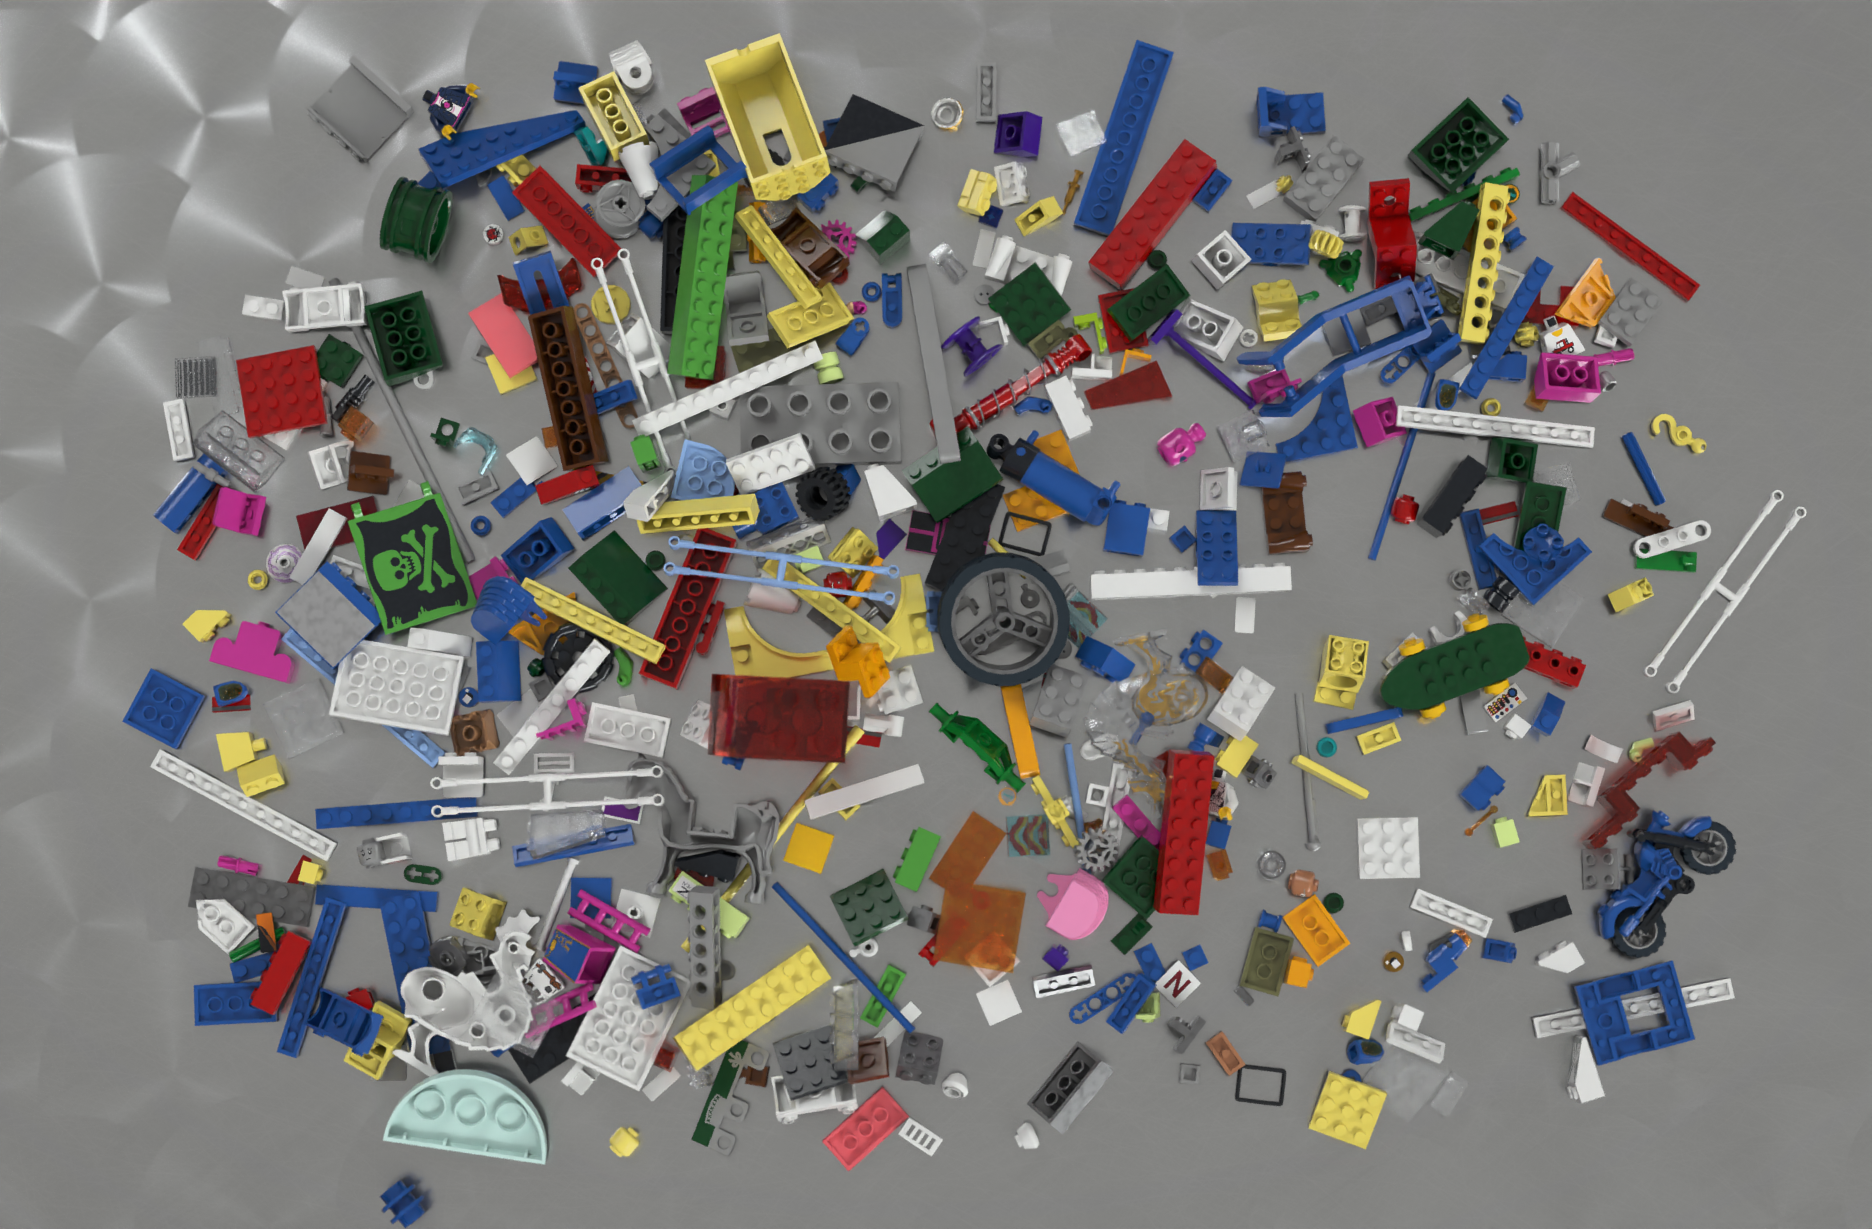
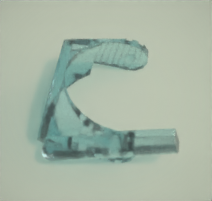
M469 427L458 437L453 448L456 449L464 442L479 444L486 453L478 471V474L483 475L498 447L494 444L491 436L482 433L474 427Z

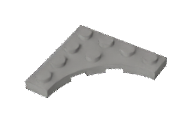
M658 114L644 127L646 133L657 144L661 156L686 140L683 135ZM703 153L668 176L667 179L685 198L690 194L692 175H708L716 167V163ZM660 184L656 195L647 205V210L662 222L679 204Z

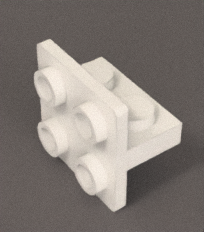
M697 700L691 709L687 722L682 727L680 735L710 750L727 713L717 707Z

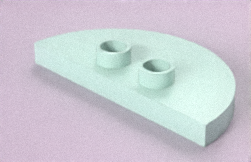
M460 1069L445 1071L416 1084L401 1098L394 1108L383 1141L544 1165L547 1158L545 1128L537 1109L530 1099L509 1081L497 1075L479 1070Z

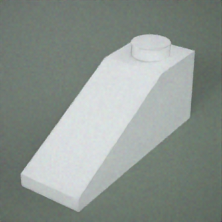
M669 470L631 492L623 502L627 518L645 522L652 518L672 494L675 482L673 470Z
M410 627L407 647L470 657L473 637Z

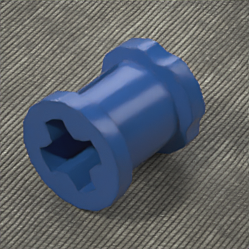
M1263 909L1258 927H1268L1274 929V932L1277 933L1282 921V915L1275 916L1266 913V910Z

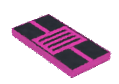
M912 510L905 550L936 555L950 517L937 524L930 513ZM990 528L980 550L979 556H983L986 554Z

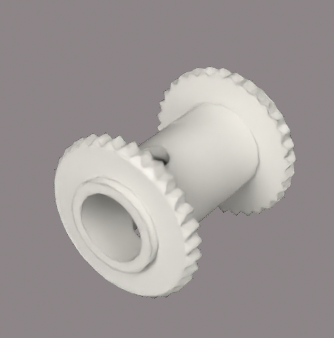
M1348 205L1338 209L1339 213L1344 214L1345 234L1339 235L1341 240L1359 241L1367 237L1366 234L1361 233L1360 213L1366 211L1364 206Z

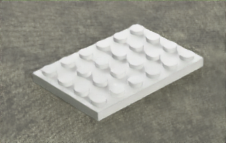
M363 640L339 663L329 715L449 736L464 657Z
M619 946L593 999L597 1007L587 1011L566 1057L634 1090L640 1091L691 986V981L674 971L665 973L666 979L675 978L681 996L642 1010L635 991L643 987L641 982L633 985L631 977L638 975V972H647L655 969V966L659 964ZM658 976L648 980L649 986L660 982Z

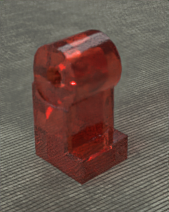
M662 1046L654 1061V1065L671 1072L679 1053Z

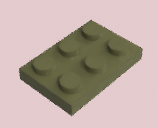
M1255 927L1239 986L1279 997L1294 938Z

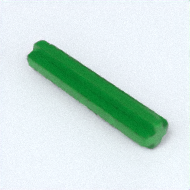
M282 927L274 930L276 942L280 940L283 933H286ZM259 938L230 952L229 957L232 962H237L259 951Z

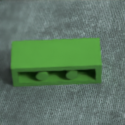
M643 434L633 438L634 441L630 443L641 471L645 473L662 467L650 436L646 437Z
M918 827V830L913 829L909 838L912 841L909 849L905 847L901 856L904 862L901 867L897 866L894 872L895 883L917 892L941 836L921 827Z

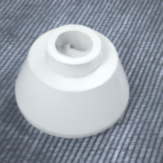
M960 1073L950 1074L941 1085L944 1094L950 1098L961 1099L968 1094L967 1080Z
M1025 1122L1017 1130L1018 1135L1014 1136L1019 1147L1023 1146L1024 1149H1034L1040 1144L1030 1123Z

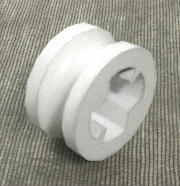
M1247 329L1241 333L1239 340L1242 346L1251 348L1256 344L1258 337L1255 331ZM1247 333L1249 336H1254V339H1252L1253 343L1251 344L1248 341H1243L1244 335Z

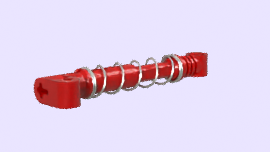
M1081 334L1074 335L1066 342V348L1061 347V351L1058 349L1057 353L1044 355L1045 361L1039 358L1040 365L1029 372L1027 369H1024L1025 375L1015 382L1008 379V383L997 390L993 389L992 393L982 400L977 399V403L973 406L963 408L962 412L954 417L956 434L967 426L970 430L981 428L986 420L994 415L999 416L1000 411L1007 406L1015 405L1018 400L1017 396L1022 393L1031 395L1032 386L1037 383L1046 385L1049 375L1055 374L1057 377L1060 376L1065 366L1069 367V363H1074L1073 360L1075 362L1085 360L1091 355L1092 349ZM932 419V420L930 421L929 425H930V428H931V430H932V432H933V434H934V436H935V438H936L935 429H934V424H933V419Z

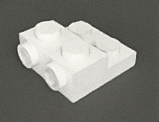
M911 665L889 671L890 678L877 691L880 698L877 704L880 712L884 711L885 716L923 703Z

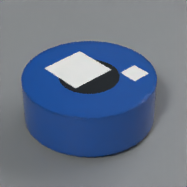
M471 687L462 689L459 693L460 703L468 708L476 706L479 702L477 690Z

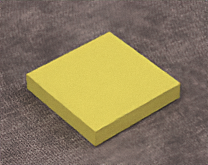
M494 354L485 357L500 395L537 380L532 366L509 378Z

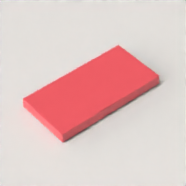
M503 293L468 313L509 378L538 362L532 338Z
M882 1086L825 1137L822 1142L842 1165L850 1171L909 1116Z

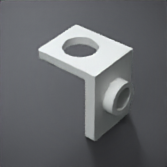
M1001 316L978 323V328L998 324L1003 345H1008L1007 336L1010 333L1007 323L1003 324Z

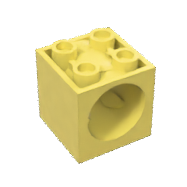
M1329 635L1322 652L1319 687L1358 693L1365 679L1369 641Z

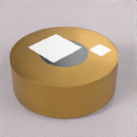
M1389 952L1383 959V965L1390 972H1398L1404 966V959L1397 952Z

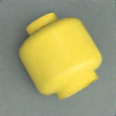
M620 1127L609 1139L611 1144L609 1148L619 1157H628L639 1145V1140L636 1138L639 1134L631 1127L628 1129Z

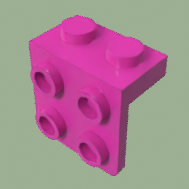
M1284 368L1281 371L1275 370L1255 378L1247 384L1256 404L1262 402L1269 404L1279 396L1282 398L1286 397L1285 387L1293 385L1294 389L1297 390L1302 380L1299 378L1290 381Z
M221 487L213 517V525L241 534L258 536L266 497Z
M495 556L489 560L490 564L469 576L477 600L484 583L492 577H507L518 583L514 576L510 577L506 570L509 568L503 559L499 560Z

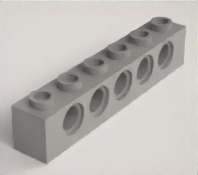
M696 885L687 895V902L689 904L687 920L690 923V931L688 933L690 951L688 960L691 962V969L689 971V980L691 981L689 999L691 1000V1007L715 1009L721 1004L720 888Z

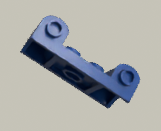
M321 987L319 1007L315 1014L305 1021L304 1025L314 1029V1034L321 1037L326 1035L352 1048V1053L363 1056L364 1053L368 1054L372 1048L384 1016Z

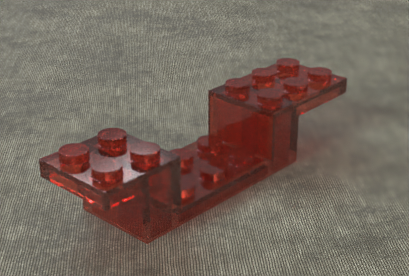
M1680 731L1668 735L1645 755L1640 762H1637L1596 798L1611 815V818L1583 841L1582 844L1587 849H1600L1608 842L1607 837L1616 835L1623 829L1621 826L1623 823L1631 822L1638 816L1636 812L1641 808L1628 795L1626 790L1629 791L1637 784L1635 780L1647 776L1652 771L1650 767L1656 764L1659 765L1667 759L1676 771L1690 770L1698 764V758L1705 757L1713 751L1712 746L1716 742L1712 737H1707L1692 746Z

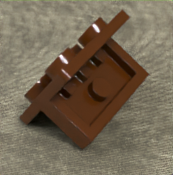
M357 451L350 452L347 490L386 495L388 479L394 477V469H389L390 456Z

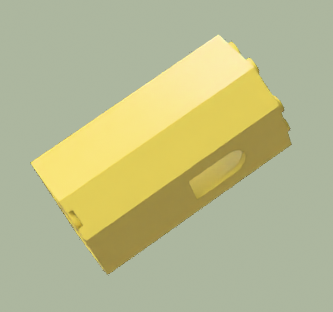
M780 33L748 44L742 50L734 49L705 60L711 82L741 161L746 165L745 169L756 200H787L794 194L808 192L831 173L827 155ZM782 130L791 153V160L788 164L778 166L773 163L763 136Z

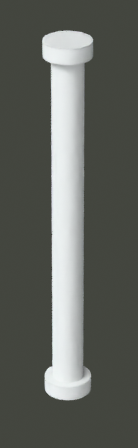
M570 857L567 858L568 864L539 940L533 947L543 952L546 950V941L574 868L579 863L578 860Z

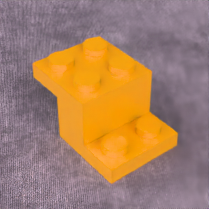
M845 626L826 645L838 681L858 680L864 698H871L890 678L889 670L878 642L858 643L852 626Z

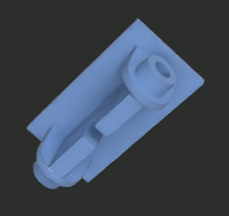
M927 591V595H925L926 609H929V613H926V628H928V632H939L937 609L942 591Z

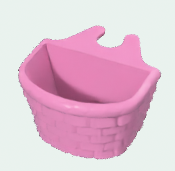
M1079 868L1073 875L1049 874L1047 880L1058 886L1057 895L1050 897L1043 891L1037 893L1038 899L1049 916L1045 926L1071 940H1078L1090 935L1101 924L1108 909L1109 894L1104 883L1082 868Z

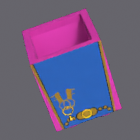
M557 925L542 961L574 984H587L589 982L601 984L616 948L572 925Z

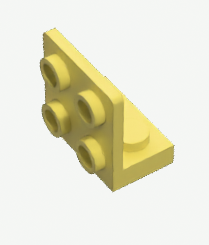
M462 888L450 921V926L493 941L496 927L499 926L507 902Z

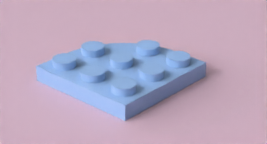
M684 439L671 498L691 500L733 496L735 482L726 465L727 458L712 446Z

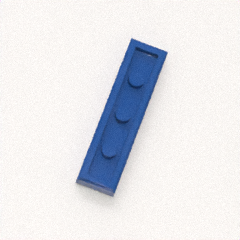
M1479 508L1462 512L1459 518L1478 591L1491 588L1497 577L1493 563L1478 548L1487 539Z

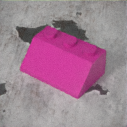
M1542 352L1534 379L1536 399L1591 403L1601 394L1597 357Z

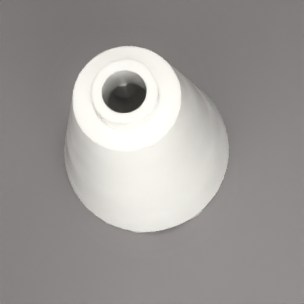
M649 141L650 145H644L643 142L634 143L622 148L623 153L618 152L619 158L639 197H644L645 200L654 198L659 189V183L655 178L653 169L649 165V163L658 158L657 144Z
M758 568L757 570L758 572H760V575L754 576V578L762 579V577L775 579L773 576H771L769 573H767L765 570L761 568ZM752 582L746 594L749 600H744L743 602L746 606L792 614L793 611L797 612L801 601L798 600L799 596L790 589L764 586L760 583Z

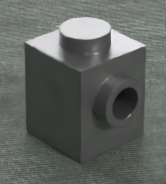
M921 905V908L913 906L908 914L907 925L936 935L942 915L933 913V908Z

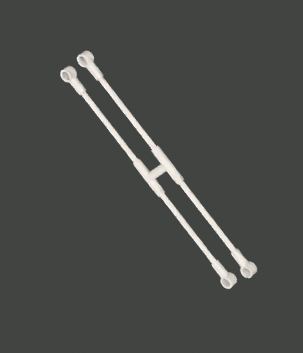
M620 249L617 252V257L622 261L625 273L631 282L652 342L651 346L655 357L636 363L632 350L629 349L606 283L607 279L602 268V259H592L591 267L595 269L599 283L602 284L625 349L624 354L636 387L638 386L646 412L649 413L651 408L643 388L640 370L658 364L672 402L677 401L669 378L670 374H667L668 368L660 345L654 336L633 276L634 271L629 260L630 253L627 249ZM621 251H625L627 253L626 258L623 259L620 257ZM595 260L600 261L598 268L593 265ZM682 420L680 424L685 439L691 441L685 421ZM659 431L654 434L661 451L660 456L665 467L664 473L669 468H672L676 476L677 470L672 466L668 452L665 451Z
M1775 490L1770 494V500L1762 509L1763 512L1724 566L1720 567L1700 595L1701 597L1661 653H1658L1651 664L1644 668L1643 673L1646 677L1656 675L1657 668L1665 658V654L1714 589L1730 600V603L1723 611L1724 614L1683 670H1680L1676 678L1667 684L1666 690L1668 693L1675 694L1679 691L1680 684L1687 676L1691 666L1725 619L1731 615L1750 589L1749 586L1788 532L1792 531L1798 521L1806 516V509L1804 507H1797L1793 510V516L1785 525L1782 534L1736 594L1719 583L1727 573L1728 567L1765 516L1772 511L1777 502L1783 500L1784 494L1782 491ZM1775 493L1779 494V500L1774 498ZM1798 509L1802 511V516L1797 515ZM1648 668L1653 669L1652 675L1647 673ZM1671 684L1676 686L1675 691L1670 690Z
M656 765L652 768L634 771L577 774L548 773L520 777L463 780L434 777L430 784L432 788L437 790L442 787H453L463 784L520 781L543 782L544 802L465 808L435 805L431 809V813L434 817L440 818L443 815H455L466 812L530 809V811L566 809V807L620 804H654L662 806L665 799L661 794L638 797V799L581 802L552 801L551 781L635 775L637 777L653 776L660 778L664 771L660 766ZM656 768H659L661 771L659 775H654ZM436 780L440 781V785L438 787L434 786V782ZM660 796L662 800L659 804H656L655 798ZM437 808L441 809V813L439 815L435 814V810Z

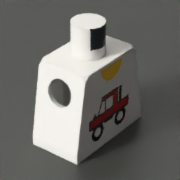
M1550 316L1543 320L1547 328L1546 331L1539 334L1543 353L1577 355L1585 351L1582 343L1568 323L1558 324L1555 316Z

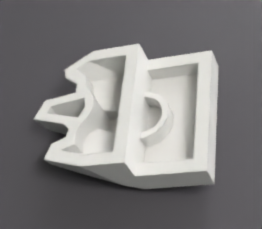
M341 441L307 452L319 490L348 482L350 449L354 446L353 441Z

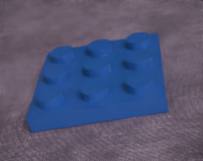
M151 668L122 722L177 749L205 696Z

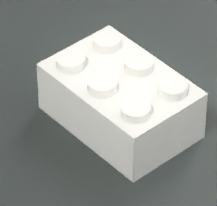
M1241 666L1207 720L1241 742L1275 690V687Z

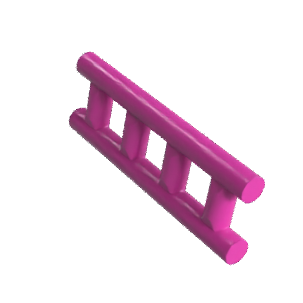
M581 889L577 895L582 899L577 910L571 907L567 914L633 952L638 953L641 946L637 945L636 942L642 933L648 936L651 929ZM589 903L600 909L595 919L584 914ZM607 913L617 919L612 929L601 924ZM624 923L635 929L629 939L618 934Z
M589 982L531 1008L533 1021H530V1029H528L527 1033H524V1036L529 1038L596 1008V1002L594 1000L589 1002L587 993L593 990L592 983ZM580 996L581 1006L572 1009L570 1000ZM563 1004L564 1013L555 1017L553 1007ZM545 1011L547 1021L537 1025L536 1015Z

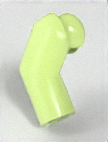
M1648 738L1634 742L1629 751V758L1633 762H1640L1643 751L1654 747L1653 739Z

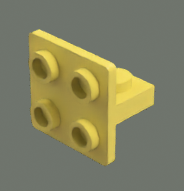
M852 527L827 558L834 562L865 565L877 551L878 547L861 530ZM841 568L852 578L861 571Z

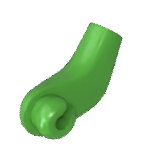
M619 647L614 651V655L619 663L617 683L626 686L631 682L633 661L622 647Z

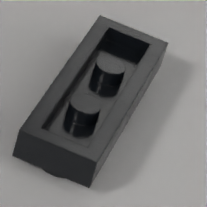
M1563 895L1508 913L1514 933L1571 915L1572 911L1567 896Z

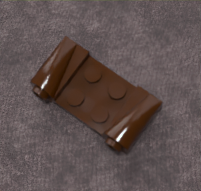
M797 207L793 209L789 217L782 224L771 229L793 260L806 272L809 281L819 290L850 265L848 256Z
M1301 471L1283 473L1279 488L1261 487L1268 555L1308 552L1309 546H1313L1312 534H1308L1306 530L1302 495L1303 487H1307L1306 475H1302Z

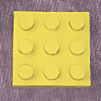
M1329 1071L1308 1128L1366 1149L1387 1092Z

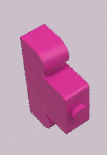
M242 621L236 642L224 637L219 638L214 643L209 659L213 663L288 684L291 682L295 668V662L292 657L286 654H278L282 642L281 638L284 636L283 632L269 628L270 624L258 621V624Z

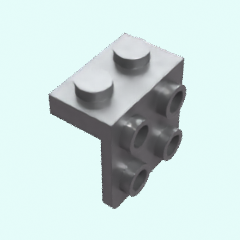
M908 1031L904 1032L895 1077L904 1081L912 1080L925 1085H935L943 1039L915 1032L910 1034Z

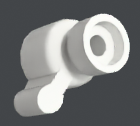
M871 938L858 945V949L850 950L849 954L851 957H856L860 953L865 957H872L878 951V943L874 938Z

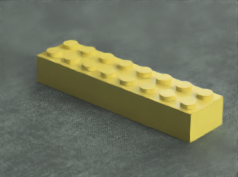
M807 945L677 1034L673 1039L696 1072L830 980L831 977L811 947Z

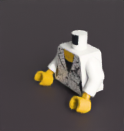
M1215 769L1211 786L1209 815L1218 816L1221 820L1223 818L1232 820V814L1239 804L1234 787L1224 782L1227 772Z

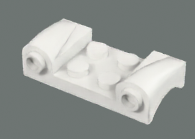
M1002 235V238L998 237L985 278L1006 285L1036 262L1062 296L1073 262L1065 254L1059 253L1058 256L1050 257L1016 246L1013 238Z
M354 281L349 282L347 285L305 289L292 287L289 290L283 291L286 308L285 330L289 333L309 331V329L367 325V315L364 308L366 306L365 286L360 282Z
M846 1064V1065H844V1068H845V1071H846V1074H847V1078H848L847 1064ZM783 1075L771 1077L776 1116L778 1121L783 1124L793 1123L798 1118V1114L838 1108V1111H841L843 1114H851L858 1108L855 1084L847 1082L790 1101Z

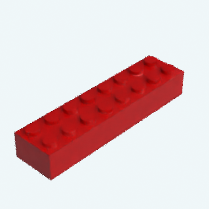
M1184 139L1089 260L1090 269L1122 291L1217 169L1216 160Z
M708 528L697 529L693 539L698 544L736 548L738 543L736 539ZM698 548L689 549L682 567L725 574L733 553ZM679 574L653 637V640L664 644L666 648L657 664L644 659L639 671L641 676L678 690L708 617L711 605L723 580L722 578Z
M1169 749L1153 906L1158 913L1199 914L1214 755L1209 752Z

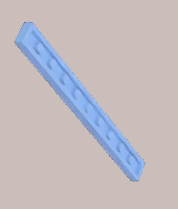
M290 628L281 640L335 685L339 666L333 670ZM382 725L432 768L438 764V757L445 756L446 752L421 731Z

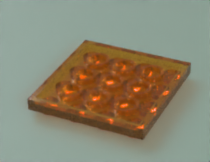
M946 880L933 960L1013 973L1026 893Z

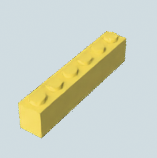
M755 494L664 502L648 522L637 520V524L641 534L755 524L760 510Z

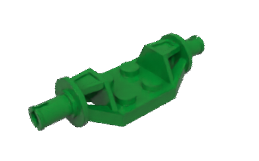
M938 703L929 710V713L942 723V727L938 730L940 733L943 732L953 743L960 738L967 747L978 754L981 760L989 764L984 771L997 781V785L1001 781H1006L1017 793L1024 787L1026 783L1013 773V768L1016 764H1012L1007 744L978 718L958 715V711L954 714H949Z

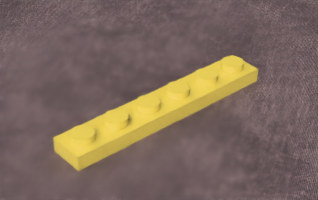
M750 205L737 212L734 216L803 308L806 309L819 302L822 296L754 207Z

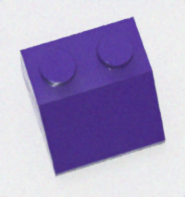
M1028 111L999 114L994 153L1018 157L1038 156L1043 117Z

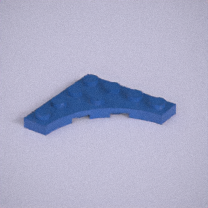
M1342 375L1322 391L1319 409L1311 423L1293 438L1275 444L1277 453L1287 454L1285 463L1358 448Z
M1495 533L1478 546L1532 606L1592 553L1579 537L1567 546H1564L1561 554L1556 559L1548 562H1540L1530 558L1525 551L1518 550L1507 544Z

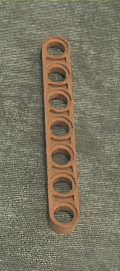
M585 303L577 304L574 307L576 322L605 387L609 388L608 384L612 379H617L619 383L623 382L591 309ZM583 307L588 310L586 317L580 318L577 316L579 308ZM589 325L594 326L596 329L592 336L585 334V328ZM596 343H601L604 347L603 351L599 354L593 352V346ZM609 361L612 365L611 369L606 372L602 371L600 368L602 362ZM632 401L628 402L625 407H616L615 410L622 425L626 429H634V424L627 425L624 422L627 415H633L635 418H638Z

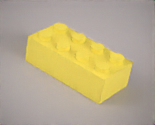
M614 71L578 88L581 98L614 161L620 159L618 152L623 153L622 148L638 142L650 145L647 133Z

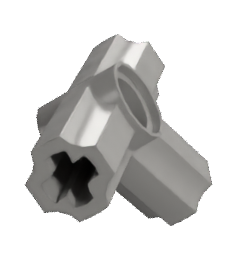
M1556 142L1541 144V171L1539 177L1541 180V202L1545 204L1559 202V178L1580 167L1579 159L1573 152L1559 158V144ZM1549 169L1553 171L1554 176H1549L1546 170Z

